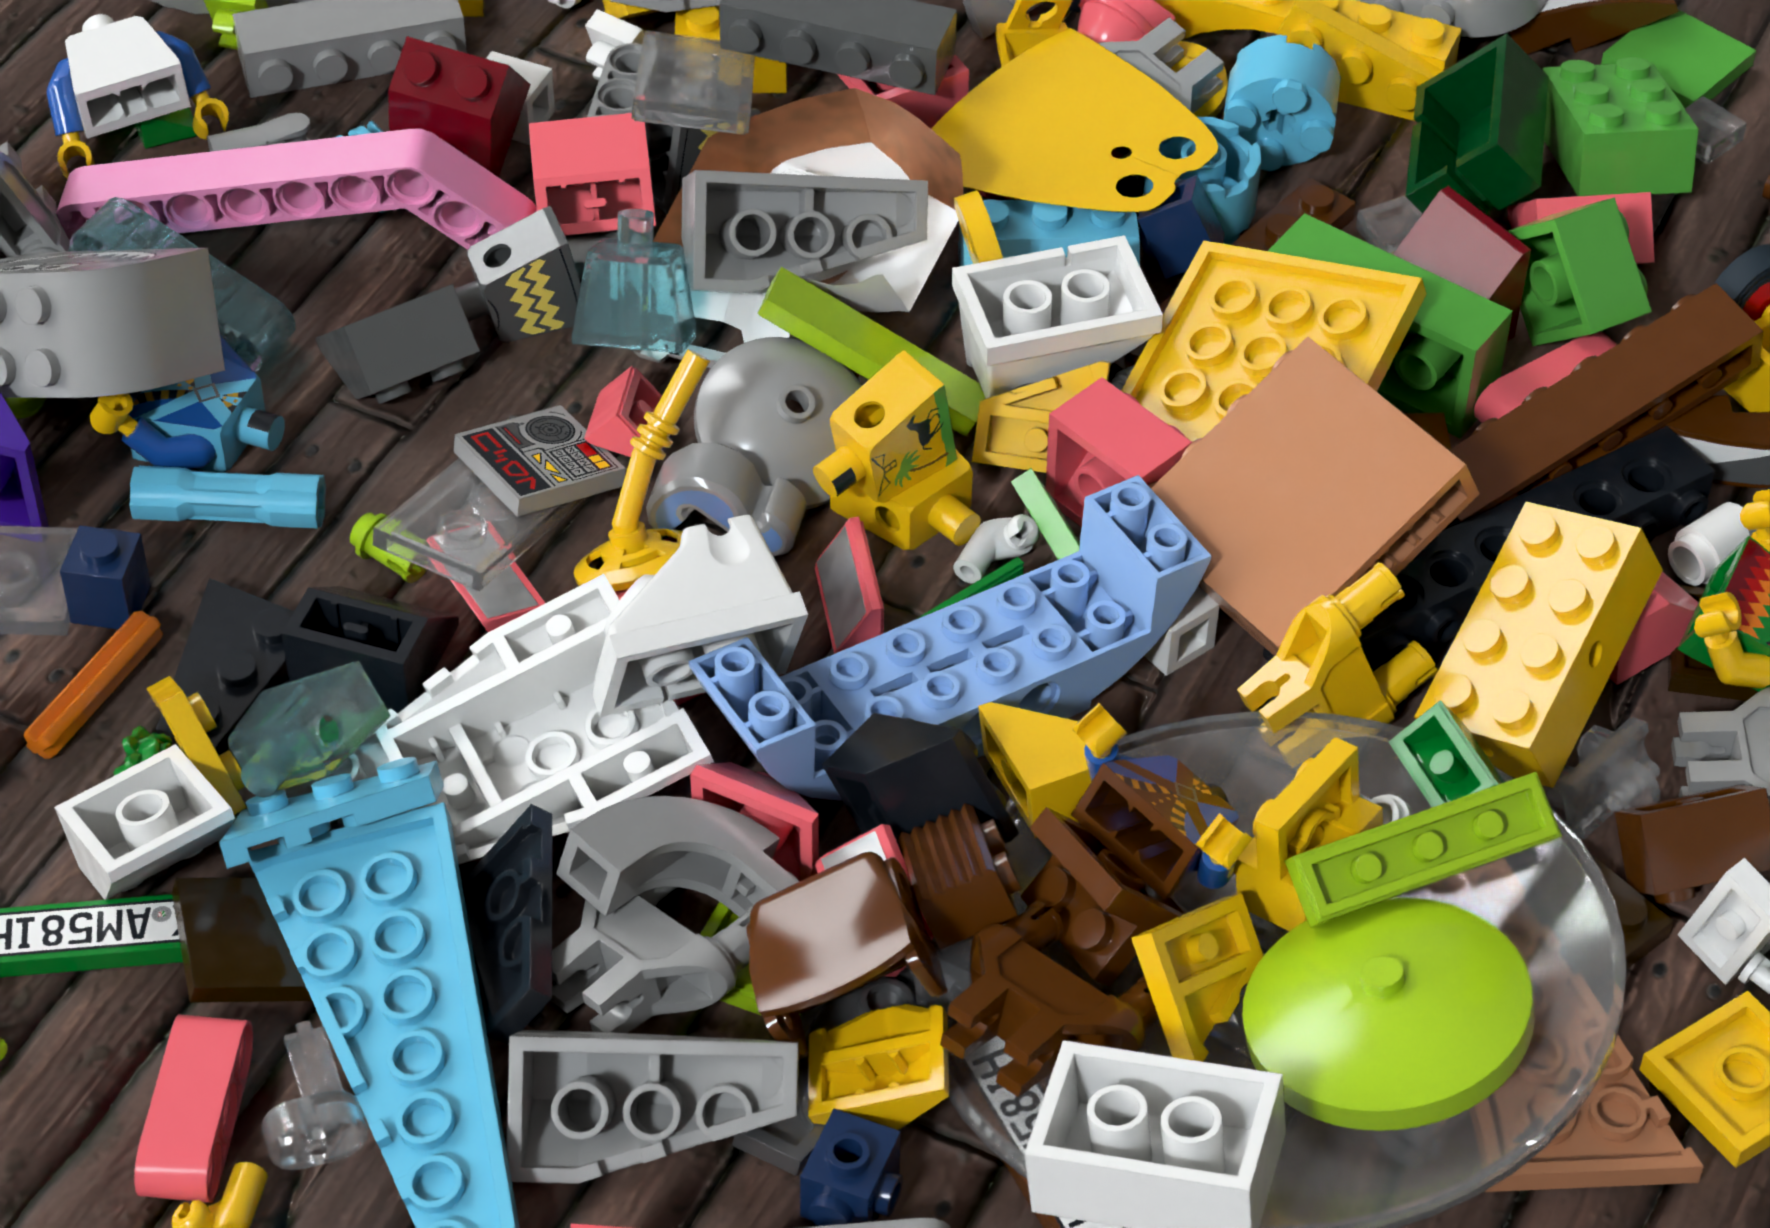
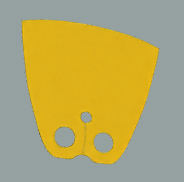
M1071 28L1036 44L1002 66L964 96L931 128L960 154L963 187L1026 201L1100 211L1141 212L1154 209L1175 192L1176 187L1174 183L1179 176L1185 172L1202 168L1218 152V143L1211 131L1173 95L1134 66ZM1184 137L1195 143L1196 150L1186 158L1171 159L1160 153L1159 146L1168 138ZM1117 147H1127L1132 152L1129 157L1123 159L1115 158L1111 154L1112 150ZM1142 175L1151 179L1153 189L1145 196L1130 198L1118 193L1116 184L1126 176Z

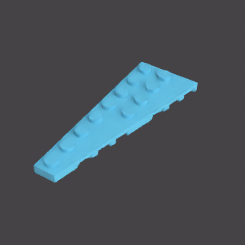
M445 803L403 812L359 827H343L327 831L312 838V842L287 849L285 844H275L251 850L249 852L250 866L256 875L270 910L281 930L290 954L306 985L320 1020L350 1086L357 1097L370 1130L382 1152L415 1227L520 1228L451 817Z

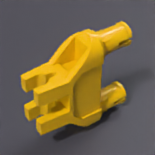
M1380 562L1335 597L1330 594L1326 597L1320 595L1303 608L1289 626L1276 656L1237 689L1243 703L1251 712L1257 710L1268 699L1277 696L1276 699L1259 710L1263 720L1256 728L1263 742L1270 749L1280 743L1286 736L1296 733L1277 747L1284 762L1292 770L1299 767L1306 759L1318 754L1334 737L1341 740L1367 738L1378 733L1394 720V714L1397 712L1395 706L1406 699L1410 693L1428 679L1434 678L1438 672L1431 656L1414 640L1390 661L1372 672L1361 648L1359 638L1362 634L1360 630L1391 604L1405 596L1397 578Z

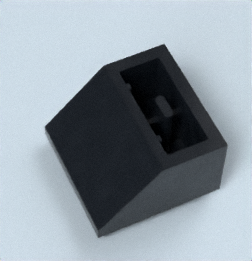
M342 586L308 587L282 631L289 683L292 686L387 711L392 708L396 713H399L421 696L425 689L423 683L432 676L459 626V618L452 614Z
M873 713L822 764L823 769L862 834L881 824L890 825L899 848L898 839L901 832L911 834L914 826L923 828L926 820L936 823L939 815L948 817L951 809L961 811L964 803L973 805L981 823L994 819L1006 844L1019 834L1017 827L1006 810L1007 800L998 787L990 782L977 759L978 750L976 745L966 733L956 727H945L915 721L910 718L904 719Z

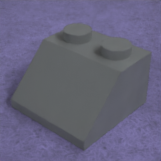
M453 284L315 338L319 350L353 396L359 399L375 394L378 404L411 392L412 388L408 380L429 372L432 382H436L466 370L462 358L480 352Z

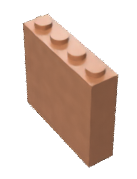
M1309 336L1294 350L1284 353L1275 362L1271 372L1250 393L1236 399L1229 407L1226 416L1203 438L1192 442L1185 449L1181 459L1158 482L1148 485L1211 554V561L1198 586L1217 602L1226 614L1274 656H1276L1293 619L1308 604L1320 595L1326 597L1330 594L1335 597L1372 570L1373 566L1378 562L1385 565L1396 576L1480 494L1467 465Z

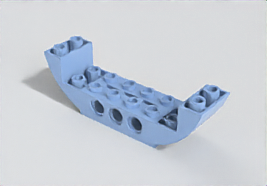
M1137 475L1085 497L1079 551L781 677H778L748 637L690 660L689 667L701 686L772 778L786 789L807 797L840 801L842 799L823 769L822 764L873 713L904 719L910 718L919 722L961 729L976 745L978 750L977 758L984 755L978 706L994 702L1066 719L1090 709L1091 700L1131 669L1151 650L1175 622L1196 591L1211 561V554L1144 480Z

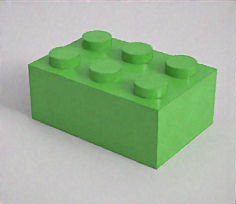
M1626 57L1617 60L1616 64L1594 65L1584 60H1568L1563 62L1560 67H1543V71L1549 76L1544 141L1577 196L1651 192V194L1692 192L1699 128L1653 62L1636 57Z

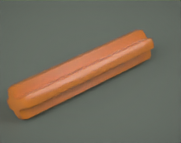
M136 611L125 621L24 731V738L27 741L26 747L33 754H38L44 759H51L56 756L161 640L163 633L159 628L161 625L159 620L154 616L147 615L143 611Z

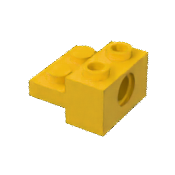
M1334 737L1315 758H1308L1302 763L1293 781L1275 799L1267 800L1260 807L1253 823V835L1255 837H1251L1252 841L1237 859L1234 870L1237 894L1242 893L1248 912L1287 931L1305 922L1307 918L1285 860L1300 853L1383 825V807L1360 797L1358 747Z

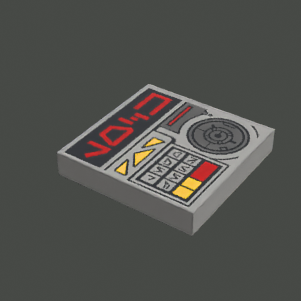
M561 405L455 434L454 453L517 517L620 488L623 485L626 468L607 449L592 445L584 439L587 430Z

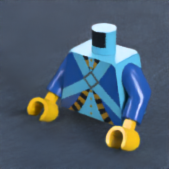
M221 335L225 371L142 391L134 403L129 393L100 396L97 399L98 403L90 413L91 425L97 432L113 434L120 431L123 434L122 442L131 448L133 459L150 462L153 466L180 467L189 470L198 469L212 472L230 470L248 444L270 451L275 450L282 440L285 421L281 415L265 411L260 378Z

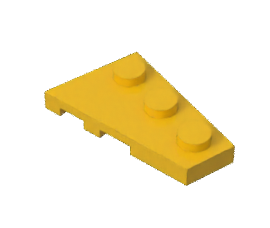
M1296 0L1276 34L1286 35V43L1301 44L1310 49H1313V43L1320 45L1335 60L1341 76L1338 102L1415 121L1414 110L1417 86L1443 72L1442 69L1316 0Z

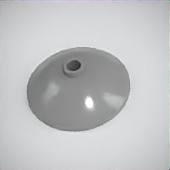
M766 337L745 342L725 353L711 367L701 384L694 408V429L697 442L719 443L737 450L753 463L762 483L765 485L773 486L777 478L786 479L804 495L807 504L806 510L822 506L830 502V496L817 482L813 474V467L836 451L829 419L833 411L854 394L862 384L848 367L802 340L788 337ZM794 400L800 403L804 412H792L787 407L785 401Z

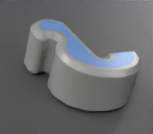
M692 443L673 452L663 463L649 497L646 511L649 524L653 529H675L695 509L727 532L730 530L728 518L750 515L754 518L773 556H781L793 548L807 504L800 490L786 479H775L773 486L762 483L753 463L737 450L719 443Z

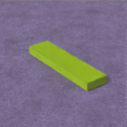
M781 266L773 278L757 313L759 316L868 380L896 355L905 350L945 384L952 429L965 436L969 433L977 421L980 401L985 399L980 383Z
M1533 772L1300 853L1285 860V864L1308 924L1312 927L1546 844L1562 837L1538 774Z

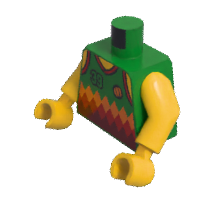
M1770 489L1756 491L1753 495L1754 502L1747 503L1740 513L1741 523L1746 529L1756 531L1752 533L1751 537L1745 538L1715 567L1677 648L1689 657L1715 669L1716 675L1722 683L1749 687L1758 692L1770 687Z

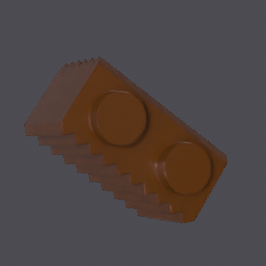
M964 803L961 811L951 809L948 817L939 815L936 823L926 820L923 828L914 826L911 834L901 832L898 841L918 907L942 952L972 939L979 930L989 924L1003 925L1019 917L1011 895L1022 890V886L1008 858L1010 857L1009 850L994 819L981 823L973 805Z

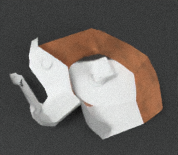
M857 88L803 98L735 122L707 138L689 172L690 174L694 170L928 181L927 240L809 276L800 277L856 311L910 312L958 222L954 198L963 195V171L960 154L912 113L892 101ZM682 187L643 261L641 262L626 246L624 247L621 264L632 277L643 296L651 299L661 312L725 322L742 330L744 343L766 337L798 339L757 314L768 288L752 293L691 291L681 238ZM660 338L654 344H646L640 353L634 351L640 358L662 363L668 357L682 360L687 349H690L710 360L707 366L709 368L725 354L724 352Z

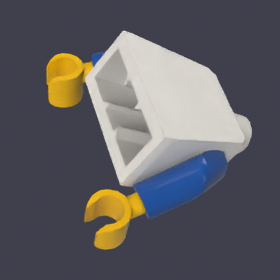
M94 15L85 21L82 32L70 35L65 40L68 58L57 63L47 87V99L55 135L62 136L63 145L57 153V160L63 175L67 179L69 176L67 163L71 157L82 156L86 158L87 166L95 165L89 147L80 141V132L84 131L86 137L91 138L191 107L190 98H192L196 106L193 129L199 138L207 140L209 134L207 124L202 119L206 115L216 117L220 121L223 131H226L229 118L228 108L222 101L210 98L207 92L211 89L210 83L193 48L187 42L163 31L155 32L143 17L133 16L114 22L108 15Z

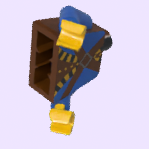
M1098 703L1072 727L1075 734L1086 744L1084 754L1091 783L1071 815L1164 900L1173 896L1196 876L1199 883L1209 889H1219L1225 886L1234 874L1237 859L1252 841V838L1247 833H1243L1235 827L1239 816L1237 811L1229 805L1226 793L1215 784L1204 783L1181 761L1172 756L1133 758L1121 755L1117 742L1127 732Z

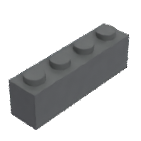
M721 0L719 3L720 48L931 95H936L955 56L957 10L914 0Z

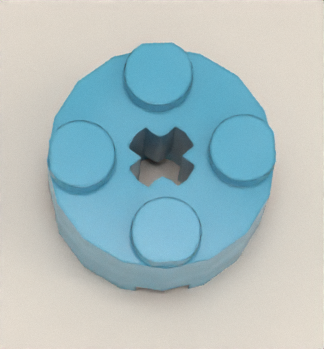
M1275 35L1257 39L1241 49L1237 55V61L1230 71L1223 120L1238 125V136L1248 141L1251 146L1257 142L1260 146L1261 169L1266 171H1275L1281 166L1306 162L1316 155L1329 150L1334 138L1341 80L1336 62L1320 45L1313 43V49H1310L1301 44L1286 43V35Z
M1197 117L1214 135L1218 143V152L1202 168L1183 173L1175 180V183L1198 175L1225 233L1223 244L1231 245L1240 237V233L1249 227L1256 212L1261 169L1260 146L1257 142L1251 146L1248 141L1238 136L1239 126L1232 122L1214 117ZM1184 137L1168 138L1159 146L1160 153L1171 159L1186 158L1196 150L1195 143ZM1144 176L1143 196L1153 189V182L1146 176Z

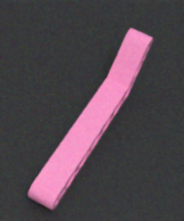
M404 129L83 166L74 169L69 174L56 214L68 239L79 243H96L407 209L469 250L470 246L537 212V209L527 196L432 132L423 129Z

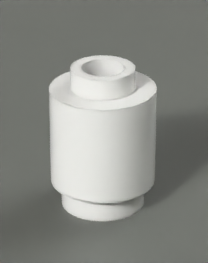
M1731 502L1723 503L1677 532L1675 540L1668 548V558L1671 567L1681 580L1693 586L1700 585L1701 583L1708 584L1715 567L1745 538L1750 536L1749 530L1743 526L1740 520V513L1743 507Z

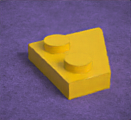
M1101 360L981 400L972 462L1023 470L1032 468L1033 471L1046 473L1049 413L1101 377L1108 381L1111 361Z
M170 676L147 687L149 695L156 707H159L181 751L229 804L234 815L246 809L247 807L238 791L249 784L231 751L228 750L218 756L206 734L216 728L217 725L200 694L196 692L186 697L183 690Z
M1242 893L1220 898L1131 938L1172 1057L1204 1062L1209 1051L1203 1043L1215 1024L1229 1020L1239 1003L1241 989L1249 982L1254 969L1263 957Z

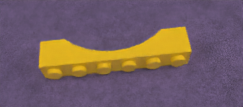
M1296 0L1154 1L1175 16V22L1185 30V38L1183 39L1200 33L1224 29L1259 30L1277 34ZM1316 0L1443 71L1456 64L1462 28L1443 24L1435 19L1421 18L1391 10L1379 4H1368L1357 0Z

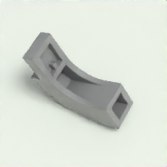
M650 796L630 799L603 808L570 829L556 873L605 917L638 894L661 887H681L699 891L715 898L738 917H741L747 909L754 906L759 900L799 882L792 873L786 871L773 860L780 838L766 827L743 814L718 804L674 796Z

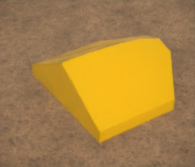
M903 1004L865 1012L829 1031H826L825 1028H820L809 1034L808 1117L812 1123L826 1125L833 1109H837L899 1130L949 1097L948 1050L940 1045L942 1034L948 1030V1015L945 1009L940 1005H930L929 1008Z

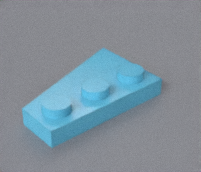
M416 757L401 758L379 766L377 768L378 776L353 782L351 774H339L313 783L311 785L313 792L287 798L285 790H277L269 797L255 796L247 800V809L240 812L219 842L227 869L250 862L249 852L252 847L267 841L277 839L278 844H285V847L290 849L312 842V838L331 829L329 822L342 818L344 827H359L436 802L444 787L437 761L418 765Z

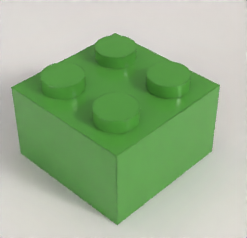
M1615 197L1558 212L1508 230L1510 234L1531 249L1520 310L1532 346L1591 335L1652 312L1647 298V282L1643 273L1637 268L1628 240L1629 227L1625 217L1618 209Z

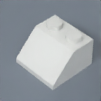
M176 744L54 807L79 868L104 900L123 891L131 890L141 884L143 880L171 865L197 855L205 847L222 839L235 820L234 813L229 804Z

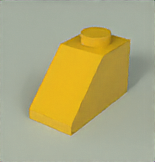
M994 702L978 706L984 755L1028 827L1030 828L1046 807L1078 822L1071 814L1091 783L1084 754L1086 744L1072 730V727L1078 721Z

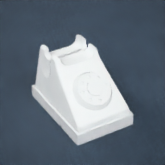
M1125 235L1068 246L1067 257L1063 248L1060 247L952 268V287L959 301L966 363L969 367H973L985 399L1101 360L1111 361L1112 364L1147 342L1154 334L1162 333L1163 314Z
M741 515L728 518L730 530L723 536L712 534L705 524L685 528L681 535L678 550L655 575H642L623 595L604 627L606 638L594 679L595 685L592 696L600 717L662 703L664 694L661 687H664L669 701L705 693L706 691L690 669L689 661L746 637L750 639L777 675L786 673L808 617V612L800 591L792 592L753 517Z

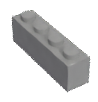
M311 0L233 14L239 60L250 98L394 73L407 36L467 53L464 17L458 0Z

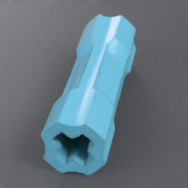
M139 465V467L133 468L130 480L129 506L132 519L161 521L194 519L266 523L276 527L318 529V527H322L325 516L326 484L324 475L274 473L264 475L191 471L180 467Z

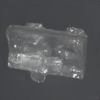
M1631 716L1615 732L1594 725L1581 737L1577 747L1580 763L1576 767L1565 764L1554 788L1542 785L1549 805L1565 811L1569 834L1586 839L1614 811L1651 804L1660 800L1661 791L1656 780L1660 775V769L1655 762L1651 761L1644 746L1645 736L1649 732L1648 722Z

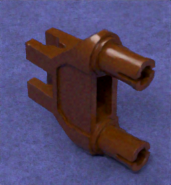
M1038 901L1031 903L1024 912L1018 915V918L1009 921L1007 924H989L974 935L969 963L970 986L950 1002L947 1015L958 1022L942 1034L940 1042L942 1047L963 1060L995 1036L1004 1040L1003 1052L1012 1057L1013 1060L998 1071L996 1083L1018 1098L1053 1072L1063 1040L1140 1052L1144 1046L1145 1032L1159 1021L1151 994L1147 993L1149 988L1144 976L1138 979L1137 983L1119 998L1112 994L1107 996L1041 953L1044 948L1061 938L1064 925L1060 915L1053 908L1043 914L1046 904Z

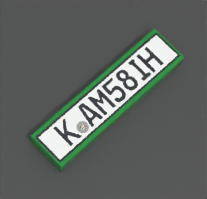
M172 894L0 908V978L183 962Z

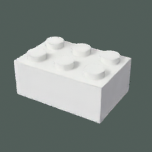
M1063 1040L1024 1153L1032 1212L1124 1228H1259L1286 1134L1283 1075Z

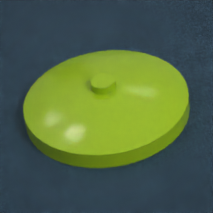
M1394 897L1312 927L1309 926L1307 920L1294 927L1281 937L1257 964L1246 987L1242 1012L1246 1042L1252 1063L1256 1070L1283 1075L1285 1103L1301 1113L1325 1123L1339 1127L1371 1131L1402 1130L1433 1124L1460 1114L1485 1100L1509 1079L1521 1063L1528 1050L1535 1023L1530 974L1521 954L1506 935L1485 919L1465 909L1439 901L1408 897Z

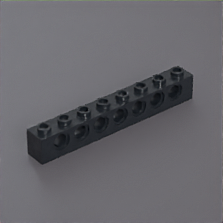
M1665 426L1440 532L1395 576L1405 596L1391 604L1360 630L1362 634L1359 638L1361 648L1372 672L1408 647V644L1413 640L1425 649L1433 644H1444L1458 633L1526 502L1642 528L1650 543L1655 537L1673 528L1691 524L1705 513L1709 503L1708 497L1715 470L1668 426ZM1264 647L1263 657L1269 662L1275 656Z

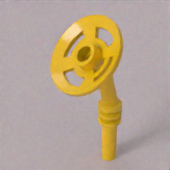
M687 349L654 412L646 411L644 419L648 423L639 424L637 431L640 433V437L633 436L630 440L634 449L613 516V529L608 533L609 541L593 549L577 563L574 568V577L578 586L605 574L614 591L629 589L642 575H655L678 550L683 531L663 528L646 529L645 524L639 522L656 460H664L666 453L662 448L671 447L673 441L669 436L677 435L680 431L676 423L710 363V360L697 352ZM662 536L674 537L677 539V543L662 540ZM602 557L604 564L599 570L589 566L590 562Z

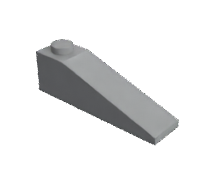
M694 170L682 178L681 238L691 291L752 293L769 288L781 266L797 276L805 277L927 240L928 181L708 170Z
M522 1030L509 1036L507 1156L512 1182L578 1184L639 1163L653 1161L681 1150L795 1117L798 1114L799 1042L592 1031Z

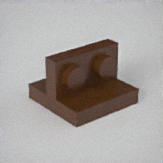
M1046 807L1029 829L1053 855L1021 894L1020 898L1027 906L1035 901L1046 904L1043 914L1053 908L1060 915L1064 925L1063 934L1059 939L1060 943L1093 980L1110 987L1136 956L1132 937L1188 913L1174 896L1164 900L1080 823Z

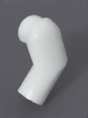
M1018 514L1013 518H997L983 522L977 527L954 563L953 570L955 574L964 582L975 583L983 577L991 562L1021 557L1027 554L1032 549L1033 544L1038 541L1040 533L1037 524L1032 517L1025 514Z

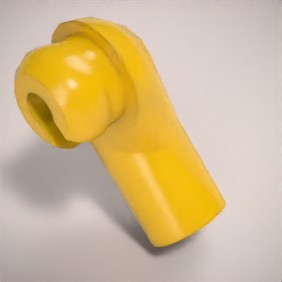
M239 1162L235 1164L221 1201L208 1207L201 1200H193L191 1204L188 1202L182 1203L173 1214L172 1227L250 1228L268 1179L267 1172L254 1163Z

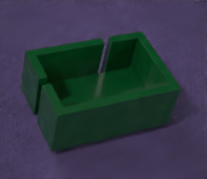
M1508 34L1503 35L1417 86L1414 120L1417 124L1412 129L1405 197L1422 214L1439 191L1447 186L1459 193L1488 217L1492 213L1493 206L1499 211L1514 202L1526 200L1541 187L1549 76Z

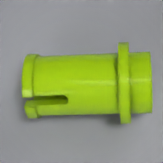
M371 512L364 514L355 523L350 533V543L355 546V553L360 558L367 560L373 558L400 575L408 583L418 581L431 563L432 559L429 557L432 554L427 547L393 527L392 519L386 514L380 513L375 515Z

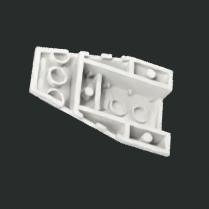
M602 574L485 634L469 647L473 654L451 672L443 667L423 683L426 692L399 713H396L391 708L378 719L382 720L372 725L374 732L360 742L349 755L350 749L342 748L325 759L323 762L336 759V764L325 777L289 787L285 792L287 798L313 792L311 788L313 783L339 774H351L353 782L378 776L377 768L379 766L401 758L416 757L418 765L437 761L444 787L436 802L415 809L445 803L451 817L458 864L460 865L483 858L530 804L552 813V836L570 832L572 827L603 808L626 800L647 797L690 775L696 765L711 764L714 761L684 708L679 710L673 700H668L664 687H661L664 694L662 703L603 717L599 716L592 696L595 685L594 679L606 638L604 627L612 611L620 601L605 574ZM342 818L330 821L331 829L328 831L343 828Z

